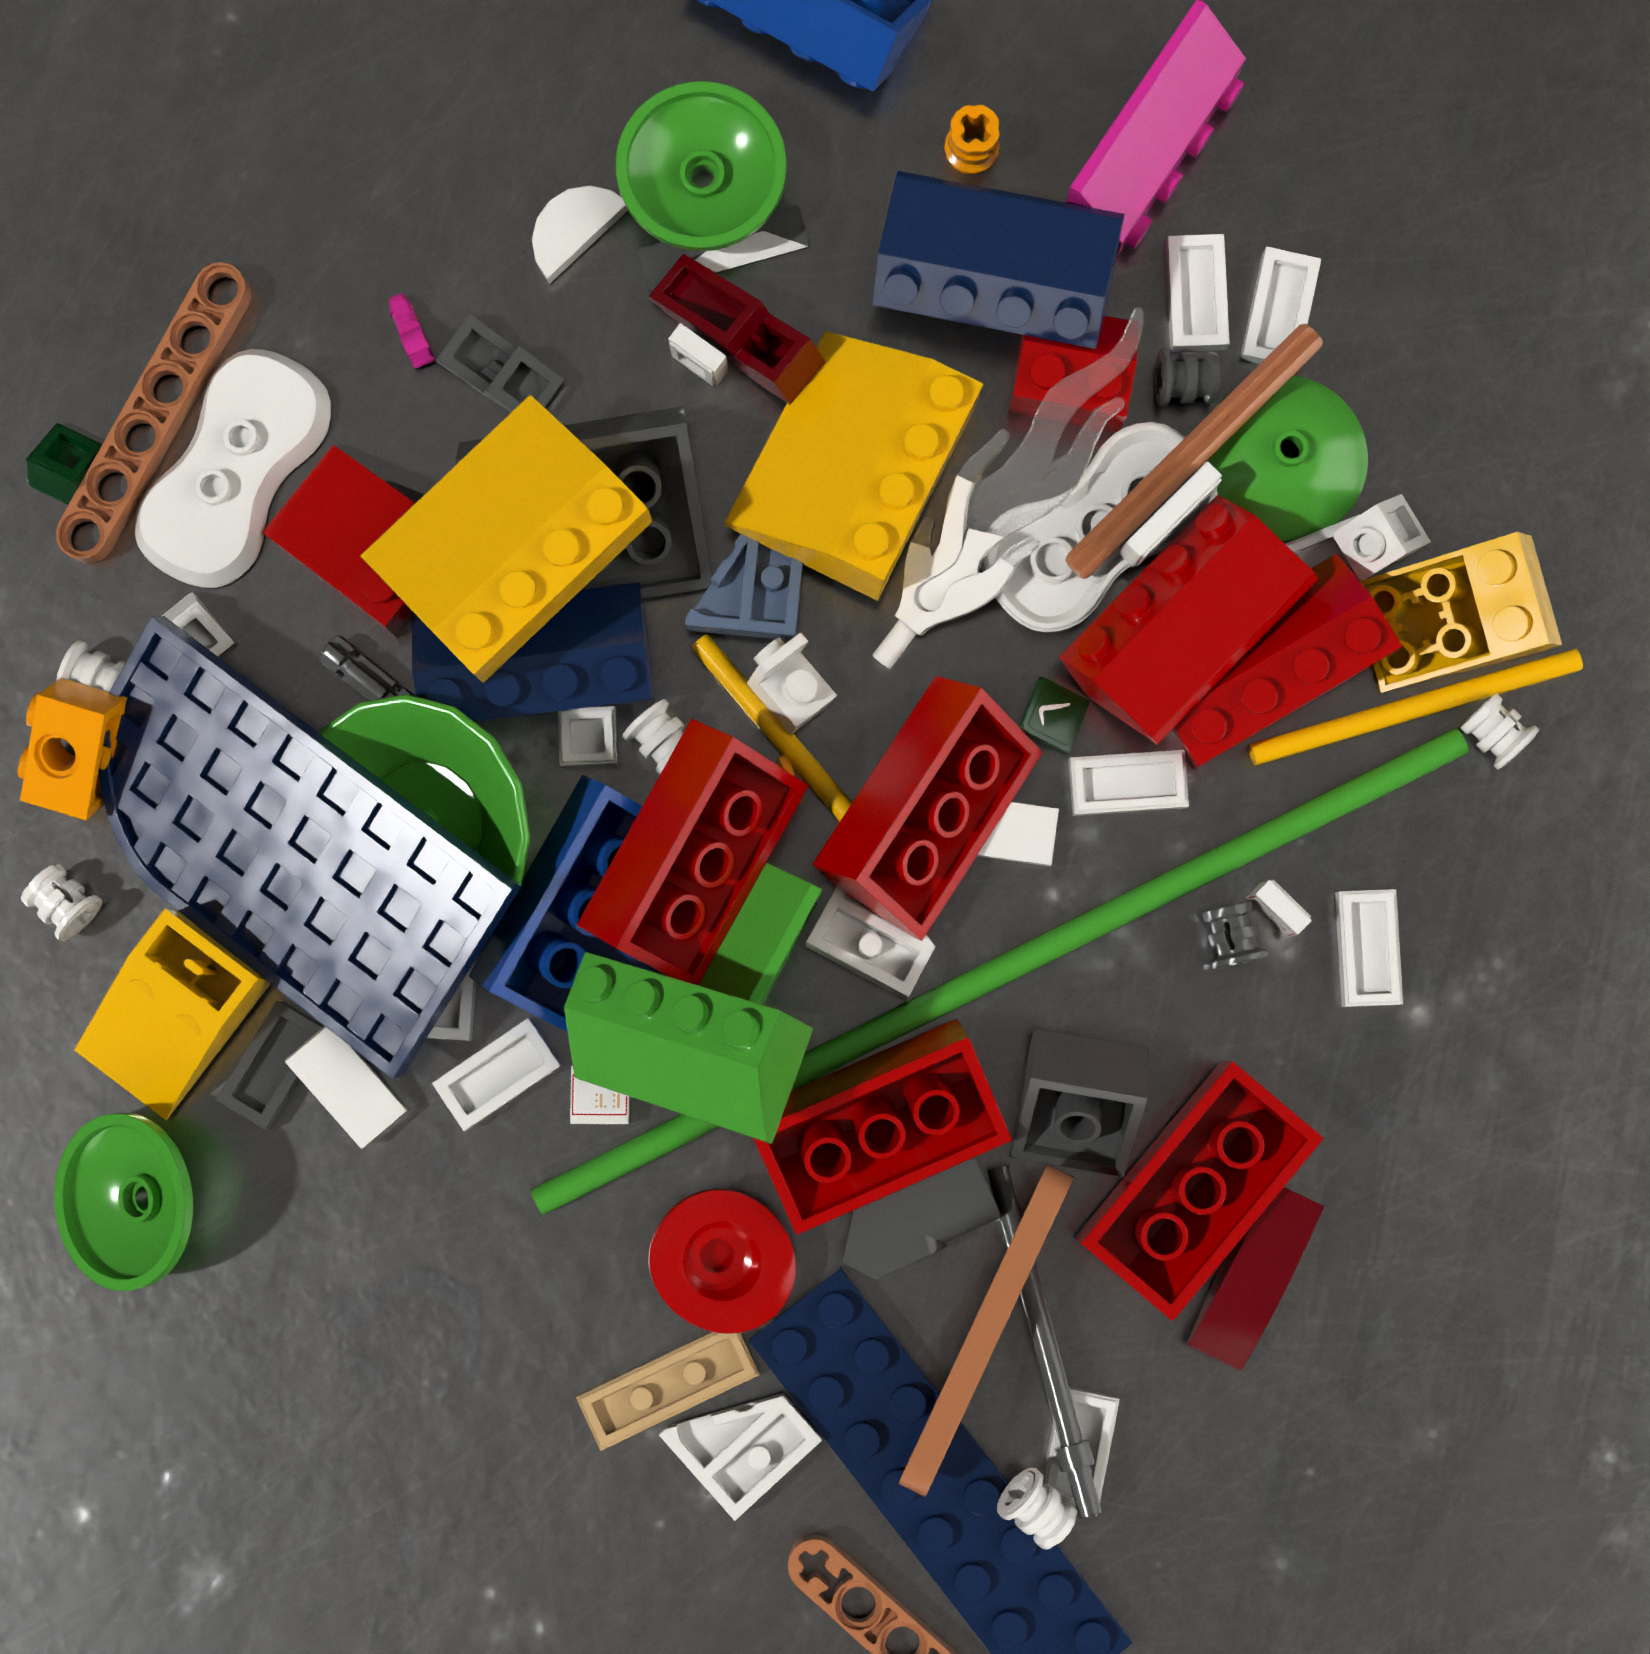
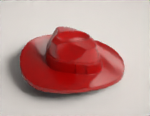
M708 1189L684 1198L663 1217L653 1234L649 1247V1271L653 1284L661 1298L678 1316L692 1325L711 1332L724 1334L742 1333L765 1324L782 1309L794 1285L796 1275L795 1255L790 1238L784 1227L763 1204L738 1191Z

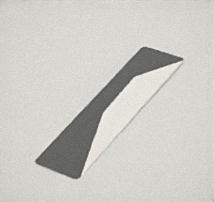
M797 205L775 210L758 231L747 239L727 248L712 251H691L660 242L639 248L637 255L647 289L652 291L683 253L717 273L808 247L810 242L800 208Z

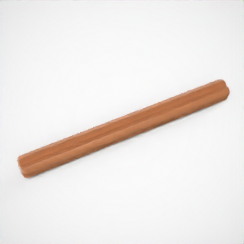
M1300 324L1067 554L1065 561L1070 569L1082 579L1089 578L1319 350L1323 344L1319 334L1309 325Z

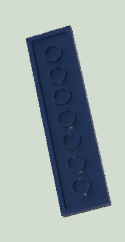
M841 1266L749 1338L753 1348L991 1654H1120L1133 1643L1126 1631L1058 1544L1048 1550L1042 1549L1033 1540L1034 1534L1027 1535L1016 1526L1015 1518L1005 1520L998 1514V1501L1009 1482L962 1421L926 1497L899 1484L940 1393Z

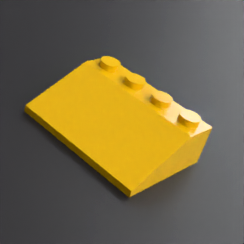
M824 331L816 348L825 360V363L790 405L786 404L728 514L724 526L758 541L760 544L789 558L803 562V565L878 601L976 408L983 383L932 358Z
M529 395L379 537L361 557L448 649L484 683L653 521L648 508L578 438L532 395Z

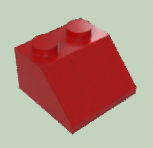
M1105 316L1096 349L1023 335L1008 413L1114 433L1121 430L1128 413L1137 364L1140 322Z

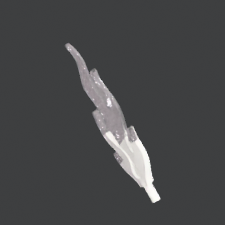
M1140 307L1134 309L1123 337L1110 353L1091 365L1065 377L1048 390L1036 411L1031 427L1023 442L1000 469L982 481L984 470L1008 444L1010 433L1005 429L997 432L986 445L969 458L956 475L949 493L940 544L935 552H933L935 520L926 517L918 525L910 542L905 560L902 599L900 607L895 614L899 620L872 654L881 664L890 669L916 634L923 636L929 629L941 623L972 613L988 604L1002 591L1022 561L1039 547L1040 541L1038 538L1028 537L1011 546L990 568L980 573L982 561L989 551L1005 538L1048 515L1060 506L1078 486L1107 421L1125 407V401L1123 398L1116 397L1097 407L1078 432L1068 452L1054 460L1058 441L1074 413L1090 397L1108 385L1128 367L1139 347L1143 330L1144 312Z

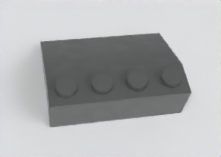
M684 406L564 425L648 508L653 521L583 589L640 582L642 599L708 589L711 584L712 570ZM483 439L459 442L455 459L456 464Z

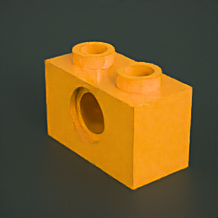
M64 678L58 679L40 693H36L29 703L26 714V723L32 727L29 746L23 751L18 764V777L23 779L20 801L85 821L102 808L104 802L101 793L99 769L105 770L109 764L111 753L112 759L115 755L118 743L116 736L121 715L125 712L127 697H117L110 694V692ZM110 730L111 748L103 746L105 733ZM61 739L66 740L73 747L75 756L65 750Z

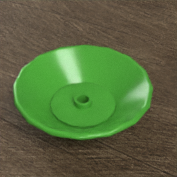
M405 694L359 702L319 730L318 733L521 886L531 839L522 783L497 740L454 706Z

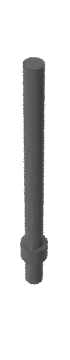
M1006 1165L987 1171L995 1201L1001 1214L1000 1220L1007 1247H1009L1023 1217L1011 1167ZM1035 1262L1020 1296L1060 1444L1059 1447L1055 1448L1060 1471L1067 1472L1079 1518L1090 1517L1102 1513L1090 1466L1095 1464L1089 1440L1082 1439Z

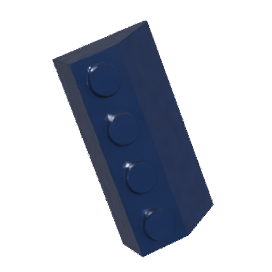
M898 171L878 251L872 305L1096 349L1106 316L1125 214Z
M640 582L582 589L484 683L412 611V674L416 697L454 706L474 722L651 700L655 693Z

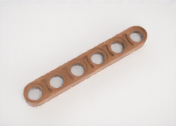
M224 262L212 263L204 267L197 275L63 513L56 529V541L60 549L77 562L84 564L98 563L105 559L113 550L140 498L146 491L245 314L251 300V288L242 273L233 265ZM223 277L234 279L237 282L238 291L236 297L231 302L225 305H217L209 300L208 291L215 280ZM193 326L206 327L210 332V342L207 348L197 354L183 351L181 339L185 331ZM173 374L179 376L183 383L181 395L171 403L158 402L154 396L156 382L165 375ZM146 423L152 425L155 430L153 445L144 452L130 451L126 442L130 429L137 424ZM118 472L124 474L128 485L124 496L113 502L102 500L99 494L101 480L110 473ZM83 522L96 523L99 528L100 538L95 547L82 552L75 550L71 543V535L75 527Z
M1047 1164L899 1481L900 1485L923 1497H926L1074 1179V1176Z

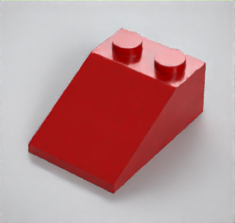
M333 445L262 533L396 638L412 619V610L365 562L361 555L415 503Z

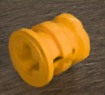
M966 105L956 111L951 119L950 131L946 136L944 151L947 161L962 174L976 175L984 173L994 165L998 158L1000 149L999 119L993 110L984 105ZM977 134L984 137L983 143L976 138L969 144L963 140L964 135L970 139L976 137Z

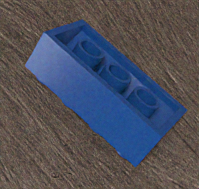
M698 0L706 6L722 8L737 16L746 28L755 33L771 35L786 43L798 57L807 61H818L838 72L839 77L845 83L856 88H867L872 92L893 72L933 0Z

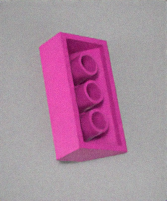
M1201 0L1194 2L1069 189L1066 203L1125 214L1117 257L1125 245L1135 249L1141 242L1153 222L1146 214L1156 199L1164 204L1169 200L1184 175L1176 169L1187 153L1194 158L1199 155L1214 131V128L1207 123L1217 108L1227 113L1245 84L1238 79L1246 59L1208 5Z

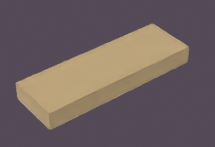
M710 1331L578 1394L576 1399L600 1451L760 1375V1371L742 1333L724 1334Z

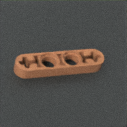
M812 1533L802 1536L793 1544L788 1558V1571L791 1580L805 1595L871 1654H890L885 1645L886 1638L893 1629L898 1627H908L918 1635L920 1640L919 1647L914 1654H929L930 1648H934L938 1652L936 1654H958L831 1539L821 1534ZM820 1550L826 1552L825 1567L836 1578H838L842 1568L850 1572V1574L837 1583L830 1598L822 1593L829 1588V1581L817 1571H813L809 1576L802 1573L804 1560L800 1555L804 1551L813 1556ZM863 1587L873 1594L875 1607L868 1616L860 1619L852 1618L842 1609V1597L851 1588Z

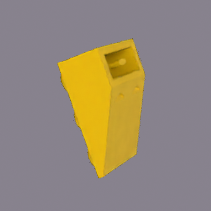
M1517 531L1360 581L1374 598L1403 646L1395 653L1374 664L1381 693L1499 664L1562 645L1531 535Z
M165 908L128 955L74 1051L163 1119L167 1120L271 983L182 913Z

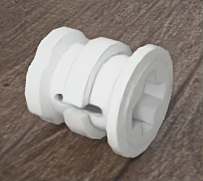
M77 640L66 652L58 670L56 681L64 678L110 692L126 661L121 660L116 664L112 663L110 655L96 651L90 654L87 643Z
M1495 693L1467 719L1460 729L1465 734L1472 733L1479 740L1476 746L1485 753L1490 750L1496 756L1494 767L1499 770L1514 759L1534 739L1540 729L1536 725L1525 728L1519 722L1522 716L1514 708L1508 712L1501 705L1502 698Z
M662 699L644 711L629 725L622 735L626 741L636 739L640 742L642 746L639 748V751L646 759L654 758L658 764L655 770L659 775L683 734L682 730L685 727L677 717L671 719L668 716L666 710L669 702L666 699Z
M57 864L50 865L32 879L30 884L24 889L21 901L27 907L36 906L39 909L37 915L45 924L51 925L54 923L57 926L54 933L55 937L59 941H66L78 934L92 921L101 908L102 899L97 895L86 897L84 895V886L76 879L68 880L65 878L67 874L66 869Z
M1030 1467L1015 1476L1004 1489L997 1504L998 1514L1005 1520L1015 1518L1016 1526L1027 1535L1034 1534L1033 1540L1042 1549L1048 1550L1062 1542L1076 1522L1077 1508L1069 1500L1061 1501L1060 1493L1051 1485L1043 1484V1475L1037 1468Z

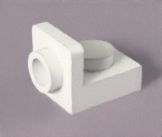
M1402 494L1374 505L1333 533L1336 543L1360 580L1373 576L1390 564L1415 553L1431 543Z
M802 633L796 635L786 644L779 637L763 648L754 658L758 667L747 681V685L790 735L832 704L837 697L836 693L801 653L809 642Z

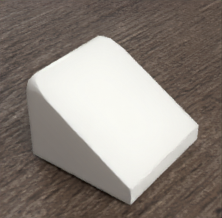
M193 592L189 593L162 615L217 656L234 644L231 637Z

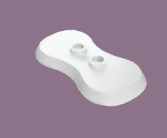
M248 349L237 352L225 359L213 371L202 394L198 424L191 443L181 458L147 488L140 498L134 518L136 542L144 556L155 567L181 582L202 588H218L229 585L251 568L257 560L264 542L265 535L262 532L266 528L269 507L276 491L284 479L317 450L329 429L331 401L328 391L320 379L302 364L287 356L264 349Z
M1155 422L1137 423L1125 427L1113 434L1101 446L1082 476L1065 490L1041 500L1019 505L1002 514L986 533L1002 536L1005 539L989 551L982 561L981 571L984 572L990 568L1000 557L1016 568L1008 583L998 596L995 597L1003 609L1020 624L1040 632L1061 631L1071 628L1086 619L1097 608L1115 579L1131 566L1119 554L1123 546L1159 509L1089 578L1082 579L1070 569L1065 561L1067 554L1185 437L1177 430L1165 424ZM1217 488L1148 557L1163 551L1200 511L1218 495Z

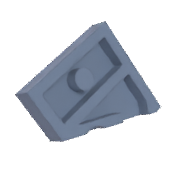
M740 534L735 541V548L729 557L721 562L712 576L710 586L694 609L691 608L685 619L686 631L770 639L780 637L782 640H791L796 636L803 562L789 558L760 544L758 541Z

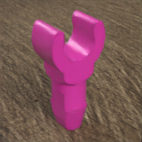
M403 293L390 297V315L395 322L408 357H410L414 369L435 361V357L414 312V306Z

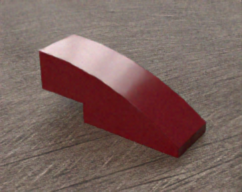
M684 253L648 296L655 305L678 324H683L726 355L727 362L789 405L825 363V360L809 337L770 314L762 301Z
M1286 1187L1280 1191L1222 1261L1187 1341V1346L1238 1371H1242L1291 1281L1325 1206Z

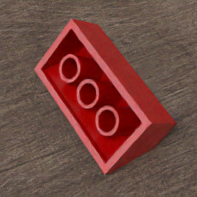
M1217 495L1088 628L1078 636L1059 656V659L1088 698L1155 744H1158L1296 603L1318 578L1314 571L1254 514Z
M1337 553L1311 568L1318 580L1172 729L1195 769L1403 647L1372 595Z
M935 676L812 865L845 895L913 938L922 941L1043 752L982 687Z
M691 718L578 921L577 926L671 978L699 985L809 785L735 737Z
M954 1019L792 1090L773 1143L770 1144L753 1138L796 1235L1012 1141L969 1036L958 1019Z
M1221 1061L1074 1238L1173 1322L1324 1138L1235 1062Z

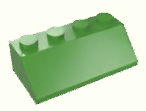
M766 862L698 986L763 1005L820 901L822 889Z
M585 952L564 1006L575 1078L770 1144L773 1143L814 1029L778 1009Z

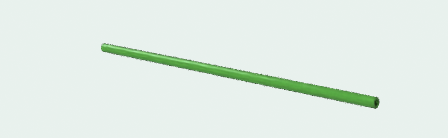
M1454 728L806 1051L792 1090L1468 754L1469 748L1464 736L1457 728ZM680 1114L530 1189L532 1197L541 1214L545 1215L719 1128V1126Z

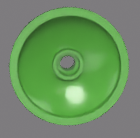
M709 81L686 82L666 88L645 101L631 116L621 134L617 147V182L620 194L629 213L651 236L670 246L684 250H718L747 239L758 231L771 217L781 199L785 186L786 153L783 139L774 120L751 96L741 90L721 83ZM699 173H708L714 178L712 183L705 187L697 186L693 179Z
M1293 375L1207 461L1222 475L1220 478L1222 481L1217 486L1218 495L1254 514L1283 543H1289L1334 525L1345 517L1363 489L1368 468V451L1362 427L1346 402L1326 386L1316 381ZM1285 441L1294 443L1298 447L1299 456L1297 458L1285 457L1280 449L1281 443Z
M133 1113L107 1114L94 1118L82 1126L71 1138L62 1154L55 1180V1214L64 1246L76 1266L93 1282L115 1291H131L146 1288L168 1275L185 1250L191 1231L194 1206L193 1190L188 1169L179 1149L169 1135L160 1126L144 1116Z

